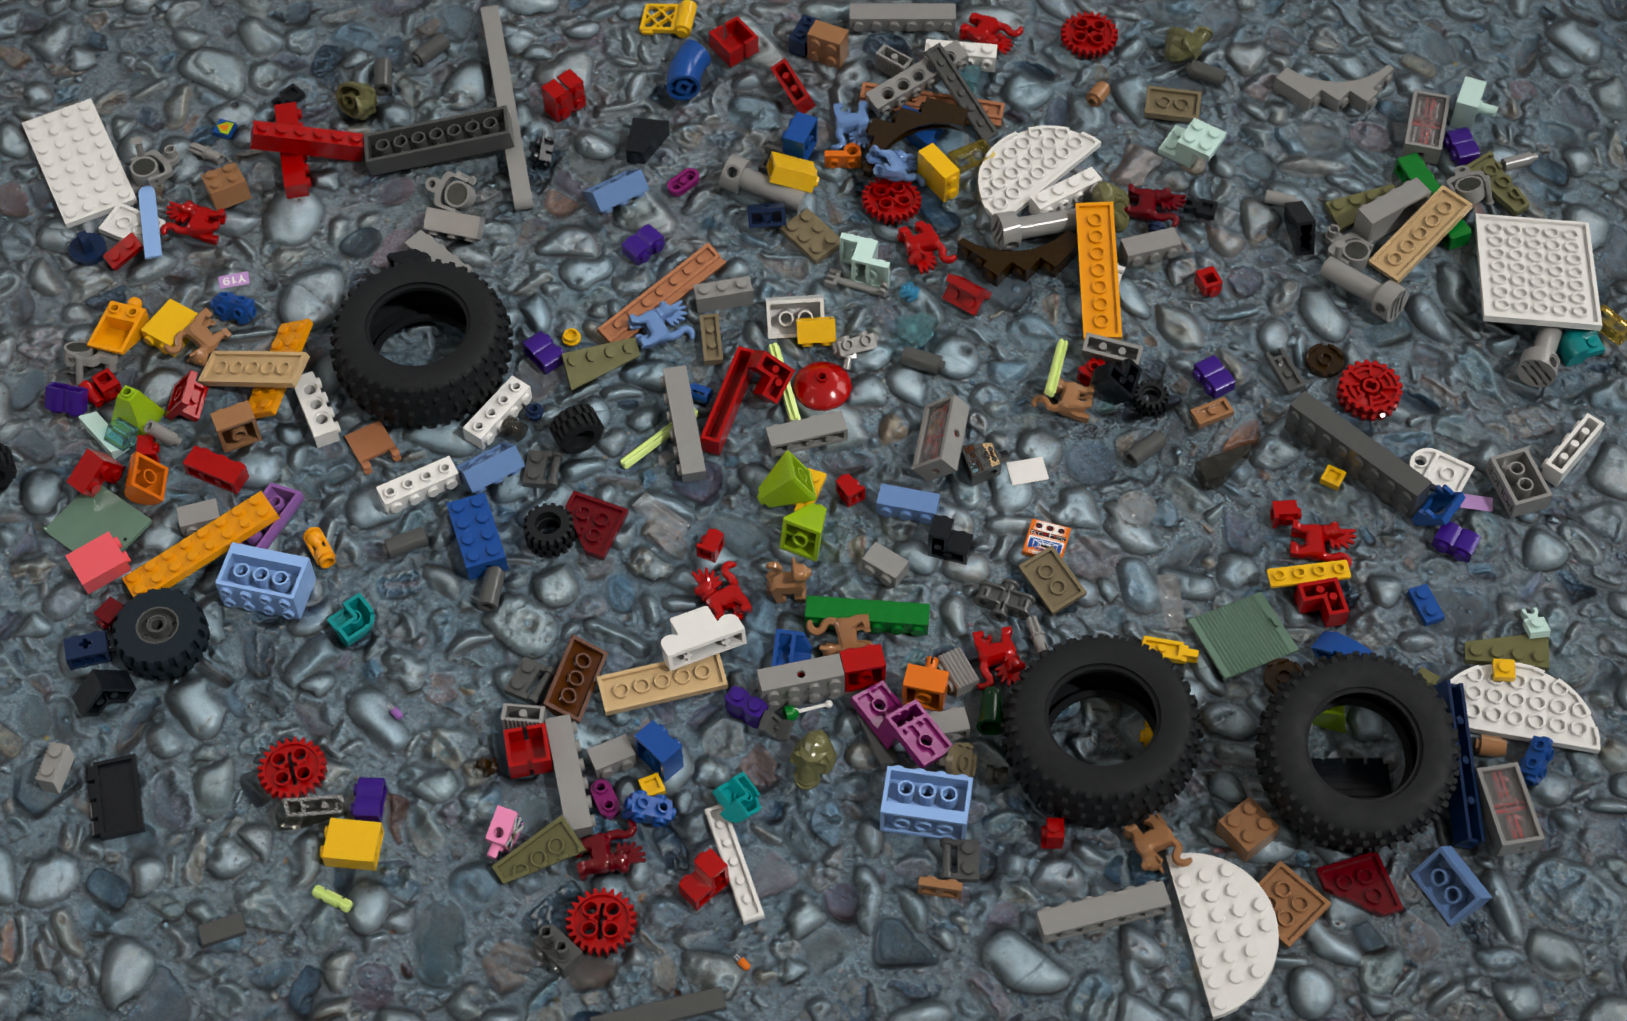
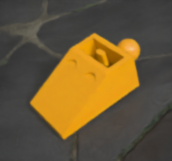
M131 297L127 304L110 301L90 337L87 347L124 355L143 338L141 329L150 320L146 309L142 308L141 299Z

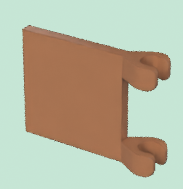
M380 420L344 436L365 475L373 472L369 460L390 452L394 462L402 459L399 449L395 446Z

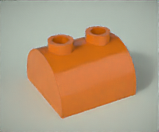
M137 451L130 456L124 491L125 496L129 500L142 505H156L163 502L169 468Z

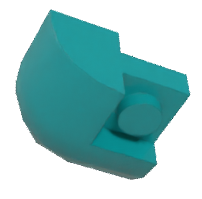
M1568 328L1562 333L1557 350L1566 367L1584 363L1588 357L1604 354L1605 347L1597 335V330Z
M360 592L342 603L343 609L327 618L328 624L346 647L365 637L373 628L374 611Z
M744 771L712 791L717 802L724 808L720 815L732 823L742 822L762 808L758 800L760 793Z

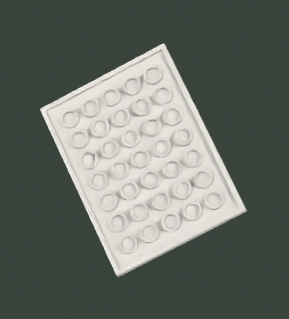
M1475 213L1474 225L1483 321L1601 331L1602 319L1589 222Z

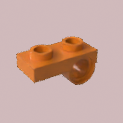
M848 143L845 145L844 150H825V168H861L860 146L856 143Z

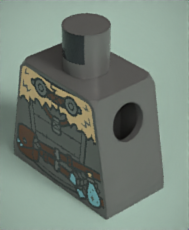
M991 442L962 445L960 458L971 486H976L999 476L1001 473V463L1010 460L1007 450L996 452Z

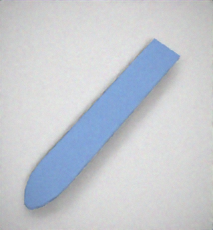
M143 186L139 190L138 197L146 260L163 256L155 190L152 186Z

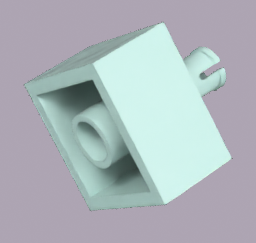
M1465 76L1450 122L1451 127L1458 129L1467 127L1471 132L1476 115L1479 113L1495 118L1498 106L1483 103V100H1481L1487 82Z

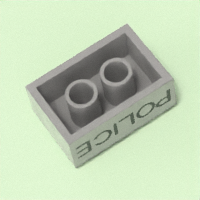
M1527 447L1490 457L1485 471L1510 518L1548 508L1553 495Z

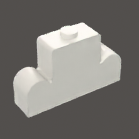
M703 606L670 618L672 634L663 637L661 648L663 659L669 670L672 671L747 643L745 628L736 615L726 614L717 621L709 607Z

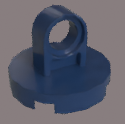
M85 229L76 233L77 237L71 241L68 248L72 261L78 265L79 263L85 264V266H92L101 262L104 259L103 255L108 250L104 238L96 233H87Z

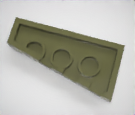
M1491 150L1467 164L1466 166L1469 167L1470 171L1479 170L1483 171L1485 175L1490 176L1492 197L1514 217L1529 209L1530 203L1520 189L1512 184V178L1504 173L1502 170L1503 166L1499 161L1496 162Z
M1391 184L1325 202L1324 207L1333 224L1338 225L1340 233H1343L1346 228L1354 227L1357 210L1361 205L1368 204L1376 197L1387 194L1395 186Z
M636 337L561 354L570 392L640 357Z
M1525 634L1465 641L1463 645L1465 664L1488 665L1492 664L1493 658L1512 659L1517 663L1531 665L1545 670V672H1548L1550 668L1548 637L1529 639L1528 635Z
M561 815L495 863L492 868L502 883L506 885L584 853L587 849L565 816Z

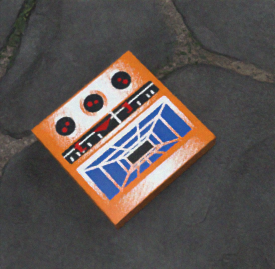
M1032 518L1022 555L1033 557L1053 545L1063 559L1071 528Z

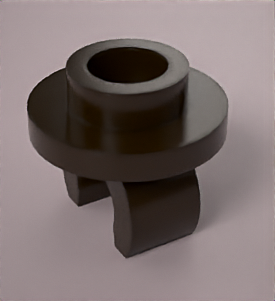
M491 756L489 760L481 757L480 760H476L474 768L484 771V776L488 778L491 774H495L498 763H496L495 757Z

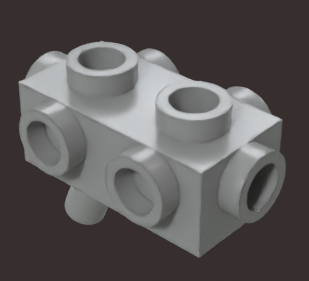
M867 331L857 333V337L854 338L843 336L838 338V342L831 344L832 352L837 356V359H844V370L850 371L851 361L857 359L858 354L878 348L879 341L876 333L868 334Z

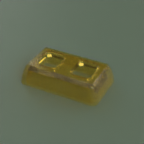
M981 139L950 151L949 157L960 172H964L981 165L983 161L988 159L984 157L976 160L973 155L974 153L982 151L986 155L991 147L985 139ZM994 151L992 152V155H990L989 159L995 156ZM967 158L969 164L960 166L957 160Z
M1601 305L1600 311L1606 312L1611 317L1608 320L1602 319L1600 332L1617 345L1623 344L1627 340V320L1607 305ZM1619 322L1626 329L1620 332L1613 325Z

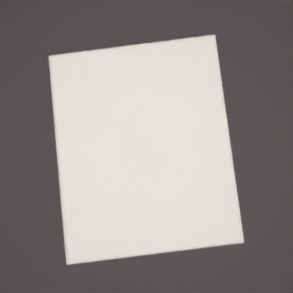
M1043 457L1006 463L1012 486L1049 479Z

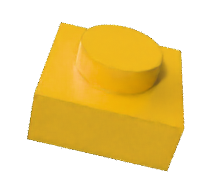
M1328 464L1319 483L1338 491L1347 472Z
M1493 658V681L1514 682L1516 679L1515 660Z
M658 772L638 780L641 790L646 791L647 795L654 797L658 794H666V789Z

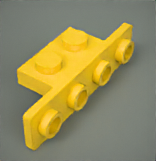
M1347 560L1270 568L1266 572L1271 588L1296 586L1300 583L1337 577L1338 580L1351 578Z

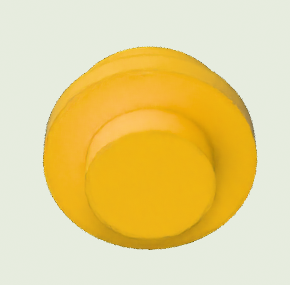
M574 328L566 329L562 335V341L566 346H576L581 341V334Z

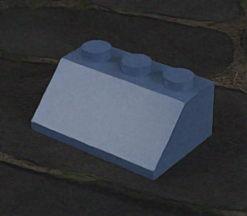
M629 169L582 191L595 212L606 214L613 211L612 207L616 205L620 207L628 204L629 199L633 197L635 199L643 197L645 192L650 189L641 169Z
M504 441L455 467L466 489L469 492L478 494L486 490V486L502 482L504 480L503 477L509 474L510 476L521 472V468L525 467V464L516 445Z
M1440 846L1410 873L1450 926L1475 913L1492 898L1452 846Z

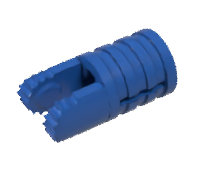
M695 382L690 384L692 399L708 405L713 395V389Z

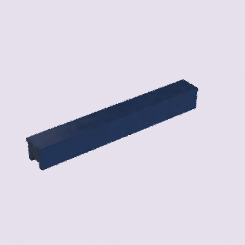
M1445 680L1433 686L1438 692L1436 695L1438 699L1443 697L1446 701L1445 704L1448 707L1445 709L1446 713L1452 712L1455 722L1452 724V729H1458L1459 741L1455 744L1461 747V752H1459L1461 757L1456 759L1457 762H1460L1459 776L1454 777L1457 779L1456 785H1453L1456 789L1453 793H1450L1451 797L1448 801L1453 843L1456 847L1472 849V847L1484 843L1485 837L1463 683L1452 684L1450 680Z

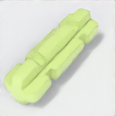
M316 885L312 890L313 897L319 900L323 899V902L340 908L344 912H349L353 906L351 900L342 898L341 895L329 889L325 890L323 886Z

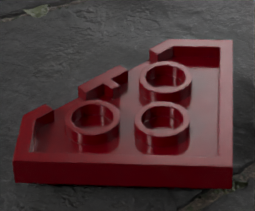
M573 491L565 507L573 517L574 529L586 555L604 561L629 511L627 508Z
M1373 852L1316 868L1315 873L1323 891L1381 918L1402 912L1404 909L1378 853L1373 854Z

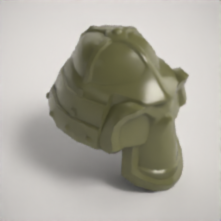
M1197 26L1194 32L1191 33L1180 27H1170L1166 30L1165 58L1174 64L1182 63L1186 60H1197L1202 54L1201 47L1213 36L1212 29L1205 26Z
M344 81L336 91V100L340 109L346 115L358 120H365L368 116L374 114L378 103L375 89L366 83Z
M1098 181L1091 192L1092 202L1113 201L1115 233L1123 232L1129 224V215L1124 211V208L1128 207L1130 203L1128 193L1109 182Z
M820 729L807 733L796 744L790 753L789 760L797 766L794 772V780L797 787L808 791L817 787L821 782L820 774L827 775L831 772L837 762V754L828 735Z

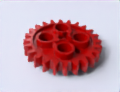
M1084 11V15H1081L1077 12V17L1071 15V19H1066V23L1062 24L1060 40L1063 41V46H1067L1066 51L1072 50V55L1078 53V58L1082 55H1085V59L1088 56L1095 59V55L1102 58V53L1108 55V51L1112 52L1113 47H1116L1118 41L1116 24H1112V19L1106 20V15L1100 17V13L1094 15L1093 11L1090 14Z
M875 178V182L869 181V186L865 185V189L862 191V208L866 209V214L871 213V218L877 217V222L881 219L884 220V224L891 221L892 225H894V221H897L899 224H901L902 220L908 222V219H914V214L918 215V211L921 209L922 197L920 196V191H917V186L912 187V182H893L884 178L881 180Z
M296 737L293 738L292 742L285 738L284 744L278 740L276 748L271 745L269 746L271 749L270 753L263 752L266 759H259L262 766L257 767L259 772L257 776L261 787L264 788L266 794L271 793L272 799L278 796L280 802L285 797H287L289 803H291L294 797L300 802V796L302 795L308 799V792L315 794L314 787H322L319 780H326L324 773H327L328 770L324 752L320 750L319 745L314 746L312 740L306 744L304 737L300 742H298ZM289 754H292L297 785H293L291 766L288 759ZM305 756L303 759L298 760L299 757ZM284 761L282 764L276 765L278 762ZM308 774L307 777L301 778L303 775ZM287 779L285 783H280L282 780Z
M605 887L602 888L601 893H598L597 889L594 888L593 894L585 891V898L577 896L579 903H571L574 910H567L570 917L565 918L566 924H568L566 931L569 933V939L574 940L573 943L576 946L580 945L582 952L588 949V954L591 956L595 951L599 958L601 953L605 952L606 956L609 957L610 950L617 954L618 946L625 949L624 941L631 943L630 935L636 934L633 927H637V920H634L637 918L636 912H632L634 905L629 904L628 897L622 899V892L615 895L613 888L609 893H606ZM601 905H605L603 910L604 920L602 922V939L599 940L598 937L600 932L599 924L601 921ZM590 909L597 910L593 914L586 913ZM611 910L618 911L615 915L608 914ZM589 929L594 930L592 934H585V931ZM610 930L616 931L614 935L606 934Z

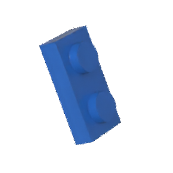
M1428 584L1408 589L1407 594L1425 627L1444 621L1445 616Z

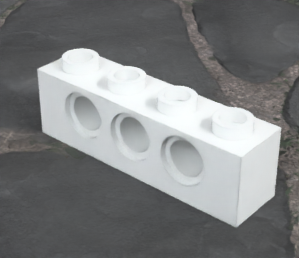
M313 371L302 374L296 388L293 389L317 448L340 441L338 433L341 432L338 421H333L335 414L332 407H328L326 404L329 403L326 392H321L320 390L323 388L320 378H315Z

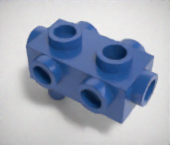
M220 292L210 302V308L214 310V316H219L220 320L223 321L233 319L237 320L238 324L243 325L249 323L257 313L254 299L247 298L246 296H237L233 292Z
M1533 735L1525 757H1521L1520 763H1518L1527 785L1538 786L1546 776L1547 764L1554 757L1553 740L1549 737Z
M636 790L625 798L623 804L625 811H622L621 816L623 819H631L636 823L645 822L655 827H665L671 820H674L676 808L672 807L673 801L667 800L665 795L658 794L653 797L647 795V792L644 790Z

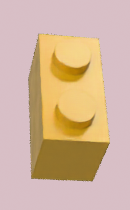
M834 316L796 318L797 343L801 344L802 347L813 346V343L829 346L832 342H836Z

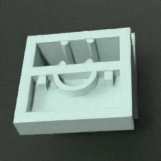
M1194 118L1186 129L1175 125L1158 148V154L1190 168L1198 157L1210 161L1225 140L1227 132Z
M842 232L840 236V262L851 264V280L876 288H880L882 282L890 285V262L878 260V241Z

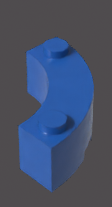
M1324 631L1311 646L1317 658L1325 655L1327 659L1335 656L1337 652H1342L1343 656L1347 653H1353V651H1359L1360 656L1362 653H1368L1369 656L1370 652H1372L1361 643L1337 631Z

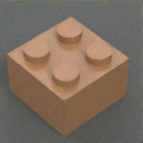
M815 20L807 33V59L840 69L849 52V30Z
M235 162L200 175L206 193L216 211L220 208L225 209L252 199L246 180Z
M248 400L210 413L224 453L262 440Z
M1248 797L1218 820L1215 832L1246 862L1277 838L1280 826L1251 797Z

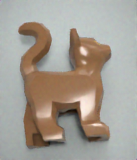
M205 308L197 314L193 322L175 335V346L171 347L165 344L164 350L169 354H178L183 348V338L186 337L198 347V349L190 353L186 362L191 361L195 365L205 367L209 354L216 350L221 340L229 339L232 333L227 328H224L212 334L208 327H213L217 322L210 319L212 313Z
M1060 378L1056 393L1054 394L1061 395L1057 404H1052L1044 396L1043 391V395H1037L1031 399V405L1035 408L1038 402H1042L1049 411L1058 412L1062 416L1088 423L1089 414L1085 413V410L1092 406L1095 387L1092 384L1085 387L1076 382L1064 381Z
M795 557L791 560V572L782 571V565L776 561L766 564V568L771 569L766 575L768 580L766 583L767 596L772 594L777 604L786 603V595L794 594L796 602L806 601V580L812 575L811 568L806 567L802 563H797Z
M869 613L855 614L848 618L828 617L823 619L817 628L813 626L812 620H808L806 623L808 633L813 636L825 633L830 625L835 627L838 643L827 642L820 644L819 648L822 650L823 656L840 655V651L847 648H860L872 644V641L857 640V631L871 632Z
M1159 813L1155 814V816L1149 815V819L1145 821L1142 819V823L1150 827V830L1144 833L1136 824L1124 826L1123 836L1126 840H1132L1136 853L1142 858L1140 867L1143 871L1149 870L1153 872L1158 870L1163 874V859L1157 852L1171 846L1174 847L1171 855L1172 860L1177 866L1187 867L1192 863L1191 857L1186 859L1180 858L1183 846L1175 838L1166 821Z

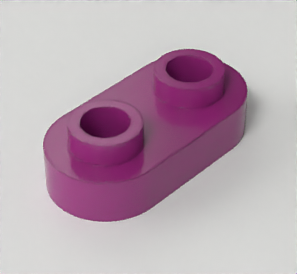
M687 168L668 181V193L674 197L685 194L699 183V172L694 168Z
M604 779L593 782L590 791L599 814L607 820L615 819L620 814V804L611 784ZM599 787L605 788L602 791L597 790ZM611 804L612 807L606 808V805Z

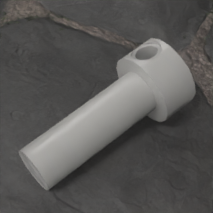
M732 154L729 157L720 176V188L736 195L743 189L773 203L784 202L785 208L799 213L805 202L806 192L770 183L767 175L750 169L751 160L737 154ZM737 171V175L733 177V173Z
M1075 208L1018 217L1014 211L994 213L991 219L992 238L998 250L1018 248L1021 245L1022 239L1064 233L1067 230H1077Z
M1333 256L1324 262L1320 271V275L1323 278L1372 304L1371 313L1386 322H1392L1399 316L1409 297V290L1392 280L1382 284Z
M1539 327L1533 347L1524 350L1517 367V375L1525 384L1531 387L1543 388L1554 383L1560 368V359L1556 351L1564 328Z

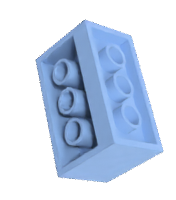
M232 542L215 585L222 603L228 607H240L250 612L259 611L270 616L279 615L290 620L293 618L300 620L315 584L316 576L308 557Z
M900 765L887 766L880 810V831L941 839L943 837L966 839L973 777H968L965 774L951 775L943 771L930 772L922 768L908 769Z

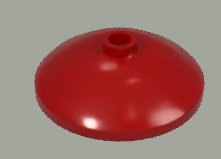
M824 361L814 362L799 370L794 378L793 390L797 400L805 407L816 411H828L846 402L851 393V380L848 373L837 364Z

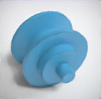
M909 281L901 285L899 296L905 298V301L909 303L918 299L920 289L918 286H914L913 282Z

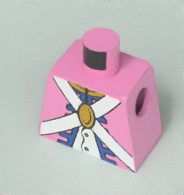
M499 805L497 806L485 838L490 845L487 857L499 861L502 851L506 853L512 851L524 826V822L518 812Z

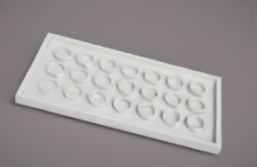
M91 98L22 123L67 229L111 213L119 202L128 206L138 203Z

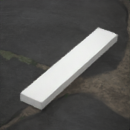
M719 804L704 809L720 858L728 865L729 884L743 924L746 925L765 919V915L732 822L725 820L720 815L724 808Z

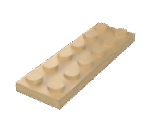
M1442 185L1368 260V264L1390 280L1399 284L1473 208V204Z
M212 351L198 382L205 386L296 388L310 356L307 352Z
M720 653L672 671L669 670L665 661L597 676L606 716L728 688Z

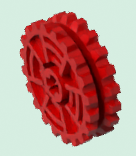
M1364 360L1363 363L1356 361L1354 366L1350 364L1347 366V370H1343L1342 377H1340L1339 384L1337 385L1336 390L1338 392L1336 396L1340 399V406H1345L1344 411L1346 413L1351 412L1352 417L1356 418L1359 416L1362 421L1370 419L1371 422H1375L1376 418L1381 421L1384 420L1385 415L1390 417L1393 413L1392 411H1396L1397 404H1399L1400 397H1402L1403 391L1401 389L1403 384L1399 382V375H1394L1395 370L1393 368L1388 369L1385 363L1380 365L1376 360L1373 363L1369 362V360Z

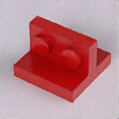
M949 273L946 278L949 284L942 299L976 316L984 299L989 300L992 292L962 276Z
M190 370L174 385L165 414L166 418L172 420L179 414L194 422L200 419L209 387L196 382L197 372Z

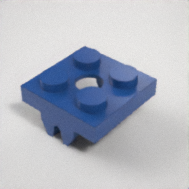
M1446 484L1443 487L1437 485L1435 493L1430 494L1411 520L1415 526L1446 525L1460 508L1466 497L1463 492H1453ZM1445 508V510L1442 513L1435 514V512H1440Z

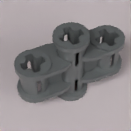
M1008 578L1003 579L1002 586L989 581L980 582L979 592L975 595L973 601L980 607L990 609L989 615L993 620L1006 622L1008 615L1026 620L1031 616L1030 610L1035 605L1036 599L1028 593L1018 591L1020 587L1018 582Z

